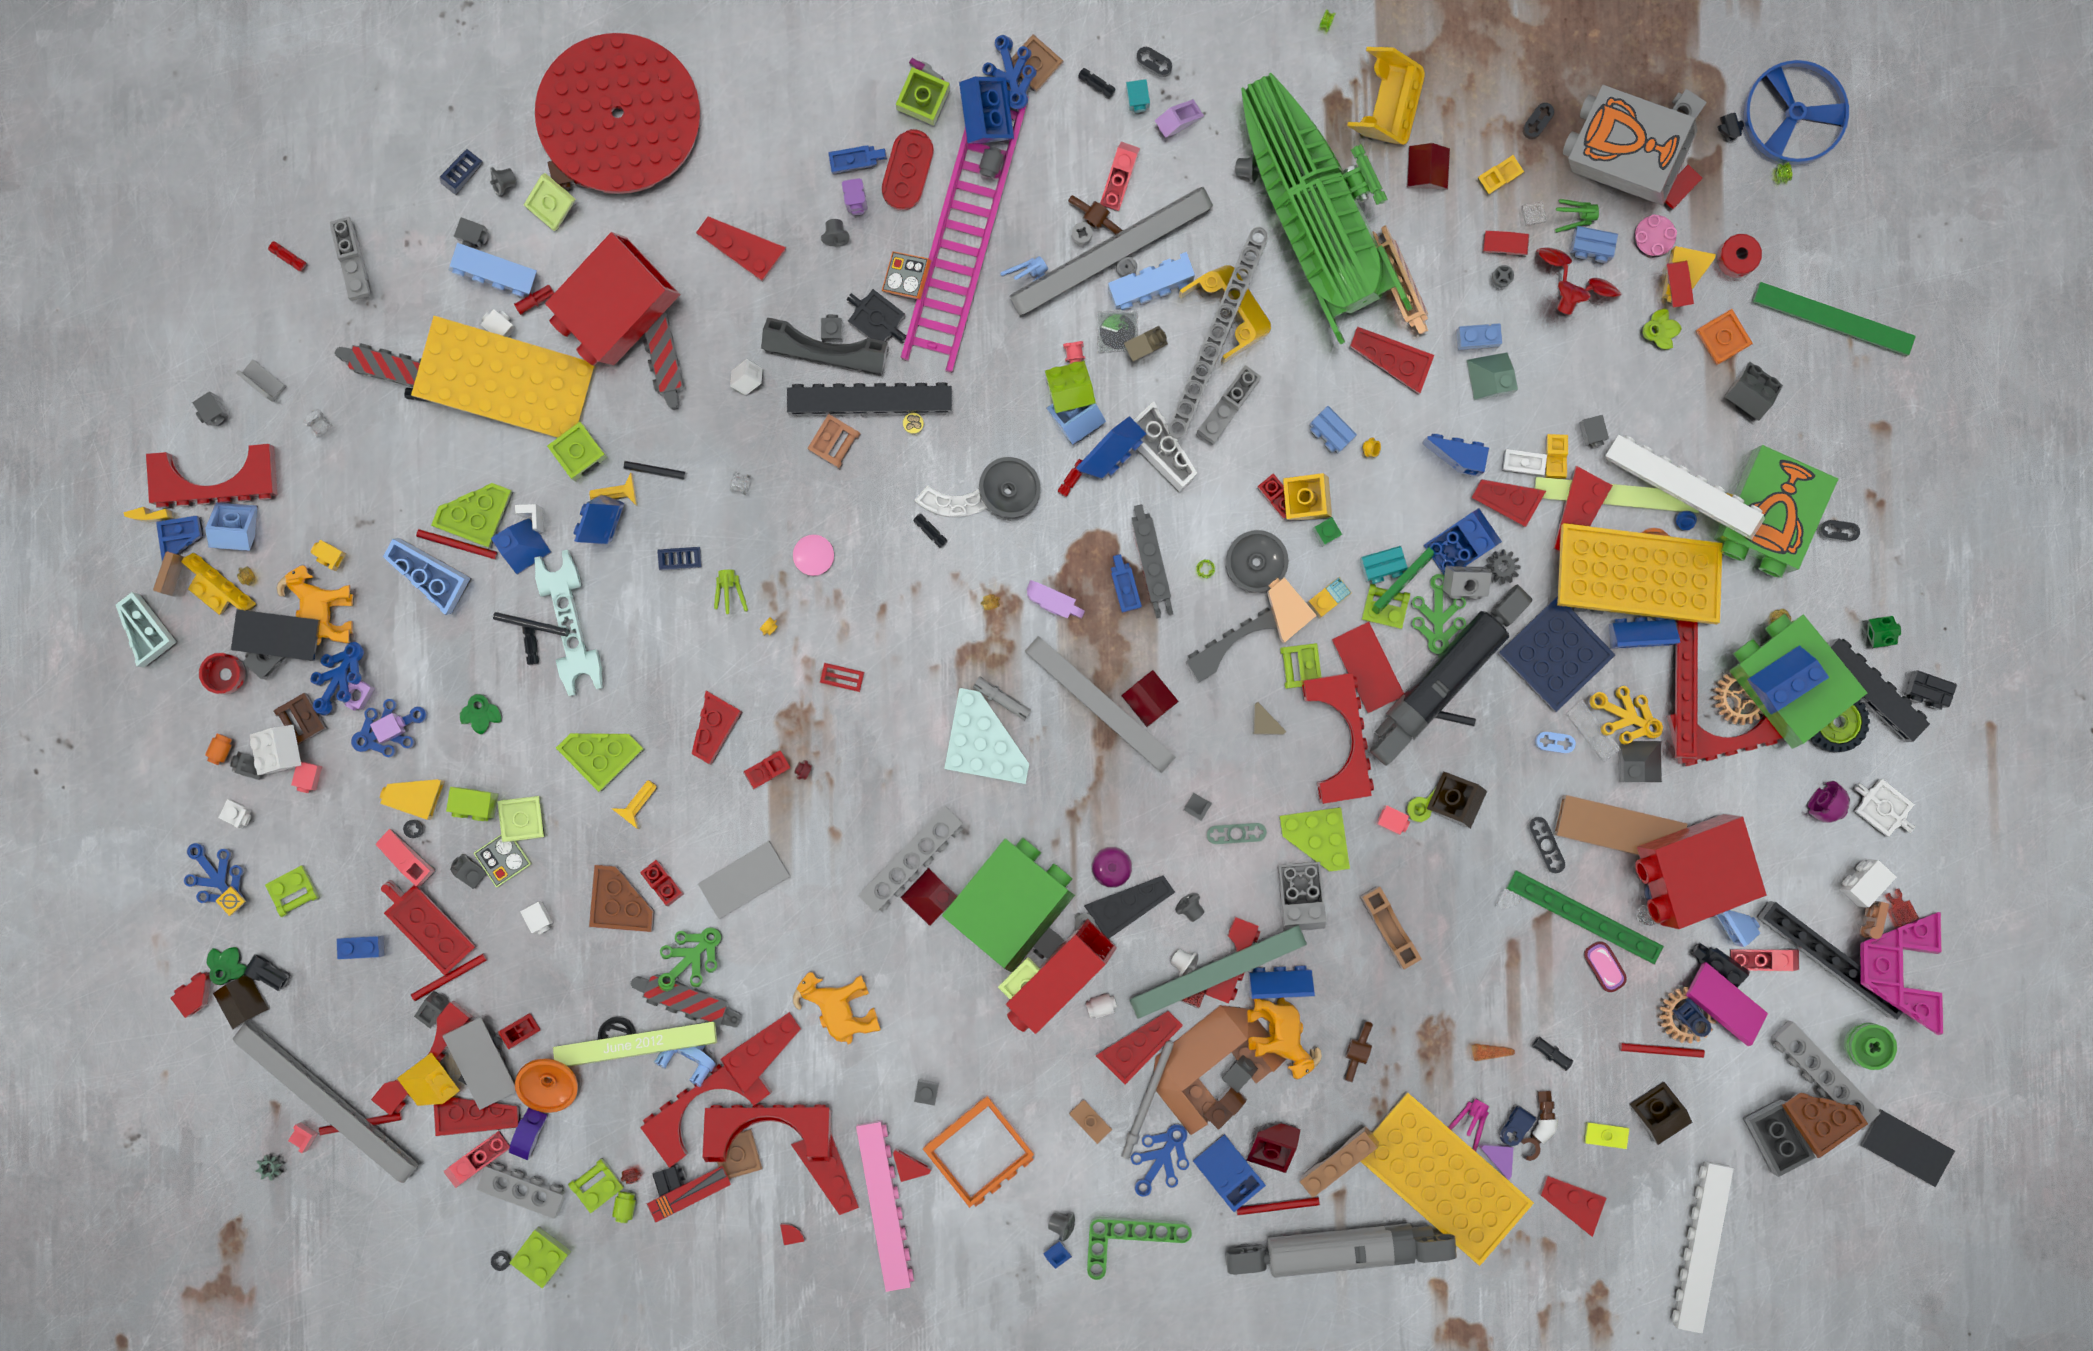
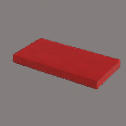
M1369 622L1332 639L1347 673H1353V677H1357L1358 689L1356 691L1367 714L1399 699L1404 694Z

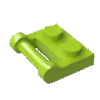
M1370 584L1361 620L1402 629L1410 593H1399L1393 599L1401 601L1400 607L1388 604L1376 615L1372 611V607L1376 602L1373 601L1374 595L1382 596L1387 589L1378 588L1375 584Z
M1317 643L1280 648V653L1283 654L1286 676L1285 689L1302 687L1301 680L1321 677ZM1297 652L1300 681H1294L1291 653Z
M303 865L265 884L280 917L288 915L289 911L310 900L315 901L319 898ZM306 887V894L285 905L283 904L282 899Z
M602 1158L576 1181L572 1180L568 1183L570 1189L577 1195L590 1214L624 1188L623 1184ZM603 1171L606 1176L584 1192L580 1188Z

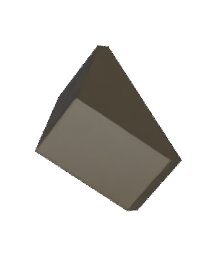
M1256 702L1253 708V734L1284 735L1286 730L1259 702Z

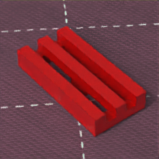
M824 663L820 683L860 692L865 672ZM827 668L859 675V679L827 672ZM825 676L857 683V687L825 680Z

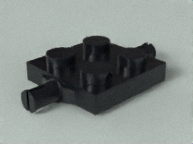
M874 289L862 300L858 299L853 293L847 297L846 300L855 306V311L848 320L852 326L870 339L886 341L887 338L893 335L899 341H904L907 335L897 329L900 321L905 316L903 311Z

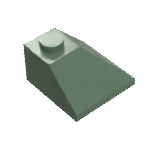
M1507 352L1466 360L1474 400L1511 394L1518 390L1515 371Z

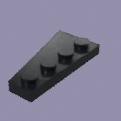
M1164 875L1086 904L1084 907L1093 917L1102 933L1109 939L1170 897L1175 891Z

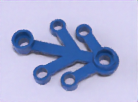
M1000 35L995 39V47L1001 52L1006 72L997 69L990 62L983 65L982 71L988 76L1006 77V82L1009 83L1011 91L1007 90L1009 105L1017 110L1022 109L1028 103L1026 91L1032 78L1037 73L1033 66H1025L1026 61L1031 57V50L1025 46L1020 47L1017 51L1019 58L1014 67L1010 55L1013 41L1006 35ZM1022 72L1024 78L1019 86L1017 80Z
M351 642L345 647L343 652L333 656L329 654L322 656L321 664L328 668L333 667L337 662H343L337 668L322 674L314 672L311 675V682L318 686L332 679L323 696L313 702V708L316 713L328 715L331 712L332 702L330 699L338 685H340V690L337 692V699L343 703L350 700L351 693L349 692L348 682L357 685L362 678L359 673L358 661L362 659L364 650L359 643ZM350 666L351 672L347 675V670Z
M386 699L384 701V711L381 718L391 714L396 709L397 703L395 700ZM389 701L393 702V707L391 709L387 708V703ZM422 707L412 708L409 715L402 717L405 725L412 722L423 723L427 719V711ZM367 708L364 712L365 721L361 731L352 736V747L359 752L372 749L382 753L385 757H393L396 750L392 745L384 746L374 742L377 738L374 732L370 733V724L378 717V711L375 708ZM370 710H373L375 713L372 718L368 716ZM416 711H419L421 713V716L418 719L414 717V713ZM399 735L390 740L401 744L403 748L407 749L412 748L414 745V739L410 736ZM359 738H363L365 740L363 745H359ZM407 738H409L411 741V744L409 746H406L404 744V741ZM388 747L392 749L390 755H387L385 752Z
M200 843L189 845L187 849L188 856L191 859H196L210 878L188 874L184 878L185 885L188 887L195 885L215 887L223 894L229 888L225 881L231 852L228 849H220L217 852V858L219 859L217 873L205 857L206 849L204 845ZM193 848H197V849H198V854H197V855H193V853H192V849H193ZM223 851L227 853V857L225 859L221 857V853ZM234 865L229 870L232 876L231 886L243 897L239 892V886L244 870L240 865ZM236 867L240 871L238 875H235L233 873V870ZM189 877H193V878H194V883H193V884H189V882H188V878H189ZM204 890L197 893L196 899L200 903L216 902L221 895L210 894ZM202 893H205L207 896L204 901L200 898Z
M1175 1124L1170 1126L1167 1133L1154 1136L1146 1134L1143 1136L1142 1144L1148 1148L1152 1147L1154 1143L1168 1141L1163 1149L1145 1153H1132L1131 1162L1134 1165H1140L1144 1161L1156 1159L1145 1178L1138 1180L1135 1184V1191L1139 1196L1145 1197L1151 1193V1183L1163 1164L1167 1176L1165 1180L1167 1186L1170 1188L1177 1186L1178 1178L1174 1174L1170 1155L1174 1147L1178 1155V1168L1186 1170L1189 1167V1160L1186 1158L1183 1146L1187 1139V1131L1182 1125ZM1175 1131H1179L1181 1133V1136L1179 1138L1173 1137V1133ZM1147 1137L1152 1139V1143L1149 1145L1144 1143ZM1135 1155H1140L1141 1160L1139 1162L1133 1160ZM1181 1160L1187 1161V1165L1185 1167H1181L1179 1165V1162ZM1171 1177L1176 1179L1173 1185L1168 1183V1179ZM1141 1184L1147 1185V1189L1145 1191H1141L1139 1189V1186Z

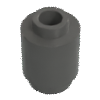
M991 146L989 149L984 150L979 165V174L995 179L1004 155L1001 154L1002 150Z

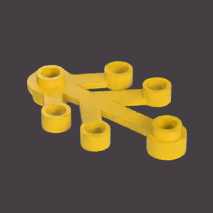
M1621 686L1616 689V696L1622 699L1626 710L1608 702V697L1602 692H1597L1590 697L1589 702L1592 708L1596 710L1604 709L1623 718L1613 723L1607 722L1601 726L1603 735L1609 736L1616 730L1632 724L1641 728L1633 732L1625 731L1621 733L1619 741L1624 745L1642 736L1654 739L1662 734L1663 725L1658 719L1653 718L1648 706V698L1645 695H1639L1634 699V705L1641 709L1644 719L1637 715L1629 695L1630 690L1627 686ZM1621 689L1625 691V696L1621 695ZM1595 698L1600 701L1599 705H1596ZM1639 698L1643 700V705L1639 703ZM1650 725L1654 727V732L1650 731ZM1606 726H1609V727H1610V729H1611L1610 732H1607V731H1606V729H1605ZM1624 735L1629 737L1628 741L1624 740Z

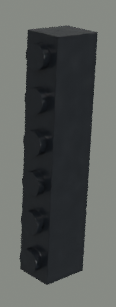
M1837 638L1829 644L1831 649L1866 690L1867 694L1861 699L1904 740L1914 742L1930 725L1926 720L1927 716L1920 710L1916 711L1911 706L1912 702L1907 697H1901L1896 692L1897 688L1891 682H1885L1881 678L1882 674L1880 671L1867 665L1866 658L1860 653L1856 654L1851 649L1852 646L1847 640Z

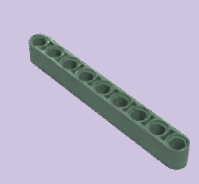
M1297 925L1129 999L1137 1019L1299 949L1307 945L1300 926Z

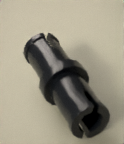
M1537 1037L1533 1042L1532 1048L1538 1050L1546 1056L1549 1062L1553 1061L1565 1071L1573 1064L1572 1059L1560 1052L1557 1046L1553 1047L1542 1037Z

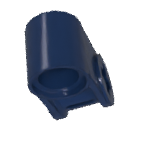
M1687 997L1685 999L1686 1002L1677 1010L1673 1009L1672 1012L1693 1035L1705 1037L1711 1032V1024L1700 1012L1696 1004ZM1699 1021H1702L1705 1025V1029L1701 1033H1698L1695 1029Z
M1518 1105L1500 1132L1501 1141L1509 1146L1518 1145L1533 1126L1536 1117ZM1508 1132L1513 1133L1512 1135L1515 1137L1513 1140L1507 1136Z

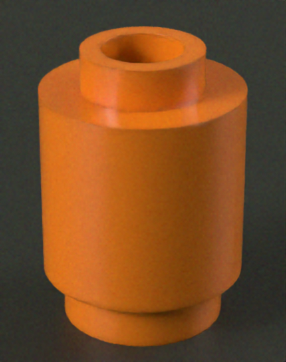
M218 733L215 738L212 737L205 756L208 757L207 761L219 765L220 762L225 763L232 747V739Z

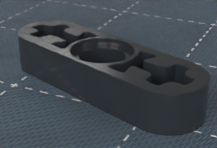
M1542 817L1532 818L1528 823V829L1546 869L1551 873L1562 872L1565 868V860L1547 821ZM1536 820L1538 823H1543L1541 831L1542 833L1547 832L1548 836H1542L1537 839L1536 836H1539L1540 833L1538 830L1533 829ZM1544 839H1549L1552 842V848L1549 851H1544L1541 848V842ZM1554 851L1557 853L1553 855L1554 859L1560 861L1557 870L1555 867H1550V864L1553 863L1551 857L1547 859L1545 855L1552 854Z

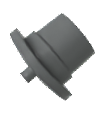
M1251 154L1250 158H1238L1235 165L1236 175L1247 177L1251 183H1254L1260 172L1255 155Z
M494 167L490 168V184L493 185L497 195H503L504 189L516 184L514 174L510 168L497 171Z
M830 219L826 221V231L821 235V241L826 245L834 247L845 245L849 241L850 236L847 231H844L842 220Z
M1191 893L1183 897L1176 906V913L1179 915L1183 913L1191 922L1198 920L1205 912L1199 904L1200 895L1198 893Z
M1054 1213L1052 1215L1048 1229L1060 1235V1241L1067 1240L1072 1234L1075 1226L1074 1214L1069 1213L1068 1216Z

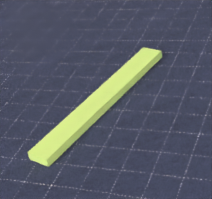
M1535 477L1534 488L1546 490L1542 499L1567 501L1572 480ZM1611 484L1613 486L1602 504L1699 513L1698 510L1658 488Z

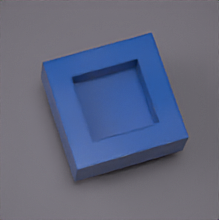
M1061 1242L1053 1245L1043 1253L1055 1269L1072 1257Z

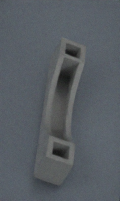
M768 317L763 327L761 349L770 352H778L882 374L885 365L888 342L870 338L851 344L825 343L802 334L787 321Z
M1267 607L1258 612L1259 617L1252 621L1249 618L1240 623L1241 628L1237 631H1234L1233 628L1222 634L1224 637L1222 640L1217 642L1214 639L1205 645L1207 649L1199 653L1196 650L1187 656L1189 660L1185 663L1196 681L1199 683L1216 673L1227 650L1240 638L1263 629H1277L1272 609L1270 610Z

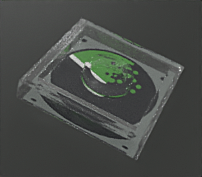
M1138 310L1097 311V353L1128 352L1124 343L1138 336Z

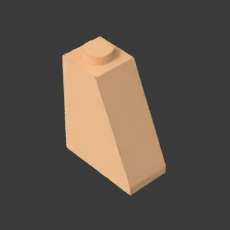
M1284 577L1281 581L1277 578L1268 585L1271 589L1267 592L1279 636L1283 643L1317 616Z

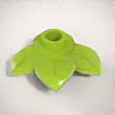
M1660 309L1652 314L1651 321L1644 325L1643 336L1647 340L1654 341L1661 349L1673 348L1671 338L1677 336L1681 332L1682 327L1677 321L1669 319L1668 309Z

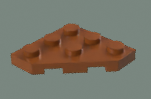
M594 865L589 927L652 932L654 911L616 866Z
M1798 1093L1782 1104V1107L1817 1158H1821L1868 1125L1857 1106L1850 1104H1841L1821 1097L1808 1096V1094Z

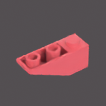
M1124 142L1119 144L1102 195L1101 205L1117 211L1120 210L1140 151L1139 147Z
M391 829L376 843V846L415 886H422L435 871Z
M1731 949V958L1747 970H1799V949Z
M498 1131L443 1172L453 1186L457 1188L506 1152L510 1146Z

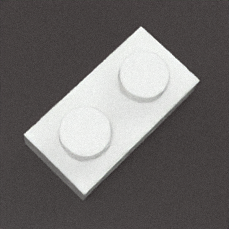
M1506 449L1502 470L1544 476L1547 455Z

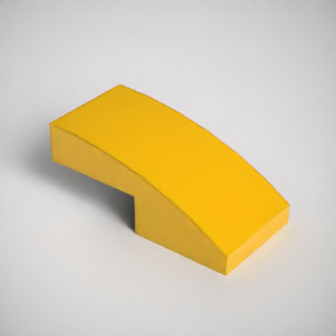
M1512 155L1478 178L1488 194H1491L1525 172L1514 155Z
M1547 434L1545 478L1566 479L1568 435Z
M140 507L123 512L125 517L145 522L173 519L172 512L167 509L150 513L149 508Z

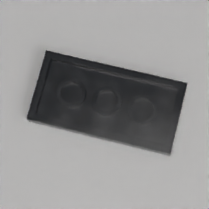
M236 609L231 650L315 661L320 620Z
M1880 1109V1114L1875 1118L1861 1146L1936 1187L1955 1150Z

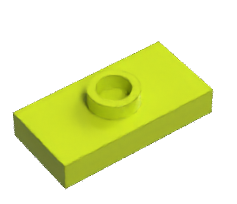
M1587 1122L1584 1143L1627 1149L1629 1128Z

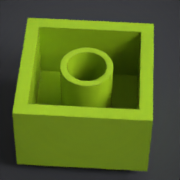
M912 67L896 102V109L935 126L950 91V83Z
M1085 361L1073 362L1069 365L1045 370L1049 392L1056 413L1096 403Z
M450 787L446 812H452V817L468 818V815H471L472 820L488 821L489 818H495L499 793Z
M537 1227L510 1261V1264L543 1289L572 1251L541 1227Z

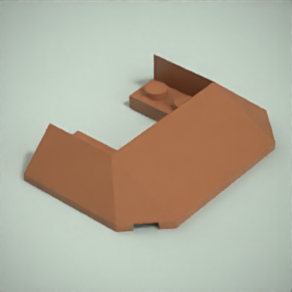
M1220 1005L1173 1042L1174 1046L1156 1092L1190 1135L1208 1125L1209 1120L1203 1114L1216 1102V1099L1199 1078L1227 1055L1232 1053L1237 1061L1242 1055L1252 1060L1258 1068L1251 1077L1256 1084L1270 1072H1274L1286 1060L1275 1053H1265L1261 1057H1255L1256 1049L1249 1050L1248 1039L1250 1037H1270V1034L1258 1019L1248 1023L1247 1010H1250L1249 1008ZM1159 1053L1155 1057L1154 1071L1158 1064L1161 1053Z

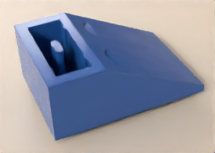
M1431 434V436H1427L1423 440L1422 444L1458 473L1479 477L1485 472L1489 447H1484V443L1473 441L1472 444L1464 443V439L1454 437L1452 440L1443 439L1444 436L1440 434Z
M604 495L590 500L587 504L584 503L580 511L582 516L581 522L577 523L573 534L576 535L574 541L580 543H610L625 503Z
M1478 508L1424 544V547L1426 549L1430 547L1434 551L1432 558L1443 575H1445L1446 566L1465 567L1502 541L1480 508Z
M1225 1134L1193 1160L1233 1212L1266 1186Z

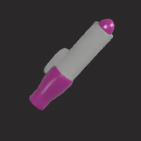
M913 57L909 61V64L914 68L944 80L943 76L933 71L928 63L920 62Z

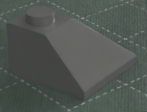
M1619 741L1620 782H1662L1661 741H1632L1627 745Z

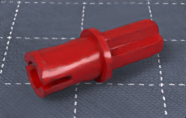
M547 285L533 294L530 292L529 296L514 303L519 314L522 315L535 306L539 307V304L549 299L554 294V291L550 285Z

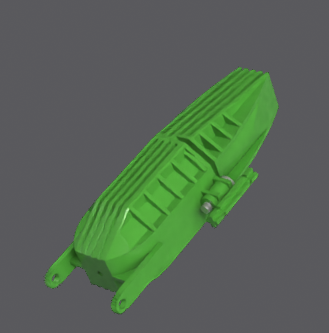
M1272 73L1261 77V79L1254 81L1252 84H1248L1247 89L1242 87L1247 128L1262 180L1305 275L1313 287L1340 345L1345 343V340L1334 317L1344 312L1351 314L1381 299L1384 292L1394 287L1397 288L1407 311L1413 309L1385 248L1382 245L1378 246L1357 199H1360L1361 202L1367 201L1369 199L1367 195L1370 192L1374 194L1373 199L1376 205L1383 204L1388 200L1385 192L1381 191L1383 188L1368 156L1364 155L1366 152L1362 144L1351 149L1354 158H1357V165L1349 166L1343 171L1336 156L1314 122Z

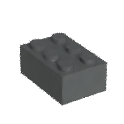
M1781 1099L1744 1118L1772 1173L1778 1177L1816 1158L1812 1149L1782 1107V1104L1786 1101Z

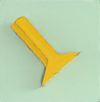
M630 473L625 485L591 490L589 492L590 500L600 495L613 499L628 497L637 506L633 474Z
M649 780L646 781L625 809H611L635 828L639 829L635 815L656 790V785Z

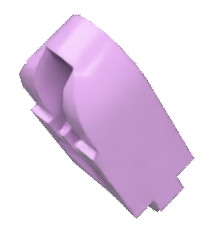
M1033 580L1029 581L1026 588L1027 596L1033 603L1060 617L1068 618L1069 614L1082 619L1085 611L1074 606L1076 599Z

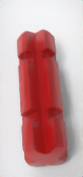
M273 241L269 245L268 250L275 255L277 254L279 258L289 265H293L298 271H302L306 266L305 261L297 258L296 255L277 242Z
M1077 460L1074 465L1075 468L1071 469L1064 480V484H1061L1058 492L1061 495L1068 496L1071 491L1070 488L1074 487L1082 475L1076 467L1083 460Z

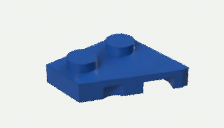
M199 516L156 522L162 561L166 552L178 554L202 537Z

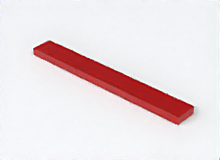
M1676 620L1680 643L1676 644L1675 758L1696 759L1698 742V622Z

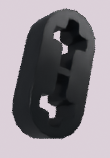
M1142 47L1138 50L1136 60L1140 66L1159 77H1166L1171 73L1172 62L1169 58L1150 47ZM1146 52L1149 53V58L1152 59L1153 62L1148 59L1142 61L1141 53L1144 55L1146 54ZM1157 62L1160 65L1166 63L1168 70L1160 71V66L1155 63Z
M1541 103L1537 106L1523 127V134L1526 138L1535 139L1544 130L1554 115V108L1551 104ZM1539 109H1548L1547 114L1549 116L1545 115L1542 120L1538 117L1541 115ZM1535 122L1538 123L1535 129L1537 133H1529L1530 128L1528 126L1532 127Z
M1827 520L1820 525L1819 533L1825 539L1851 542L1859 537L1860 528L1851 522ZM1831 524V528L1837 529V532H1831L1828 535L1825 527ZM1851 527L1854 535H1851L1849 538L1847 533H1842V530H1847Z

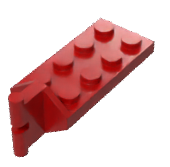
M388 880L381 886V891L394 902L384 914L444 976L475 948V945L418 886L413 885L405 893L392 880Z

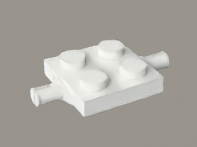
M1879 779L1874 787L1869 790L1860 782L1855 786L1854 790L1864 796L1855 812L1886 837H1890L1893 831L1900 826L1909 833L1913 831L1912 829H1915V826L1906 820L1908 812L1915 804L1886 781Z

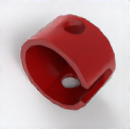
M1747 234L1731 236L1719 247L1717 252L1719 269L1725 275L1732 278H1742L1749 275L1759 266L1762 259V249L1759 242ZM1739 248L1747 250L1748 256L1746 259H1739L1737 257L1736 251Z
M214 653L207 656L199 668V679L202 685L208 691L215 694H231L238 691L246 678V670L243 663L236 656L227 653ZM227 668L231 671L232 675L229 680H223L220 677L222 669Z

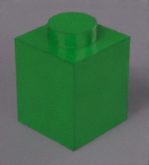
M1333 517L1312 529L1322 547L1343 535Z

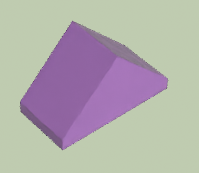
M1487 1143L1478 1145L1499 1171L1509 1180L1512 1177L1514 1147Z

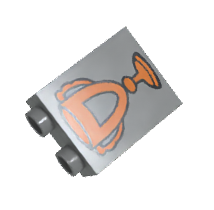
M1602 84L1597 97L1589 94L1585 99L1580 118L1586 121L1580 134L1573 131L1569 134L1563 149V155L1569 157L1568 160L1573 173L1664 205L1696 136L1695 118Z

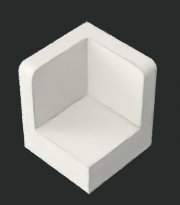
M748 359L744 360L731 371L730 387L744 395L749 394L761 384L763 368Z

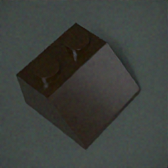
M1443 771L1427 809L1471 829L1487 790L1479 784Z
M1665 1082L1630 1104L1640 1122L1657 1145L1693 1123L1687 1109Z

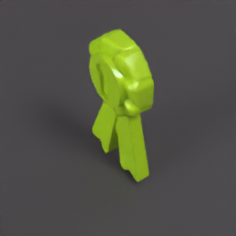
M1436 787L1427 798L1415 797L1408 802L1406 812L1411 820L1423 822L1431 816L1432 811L1428 810L1427 807Z

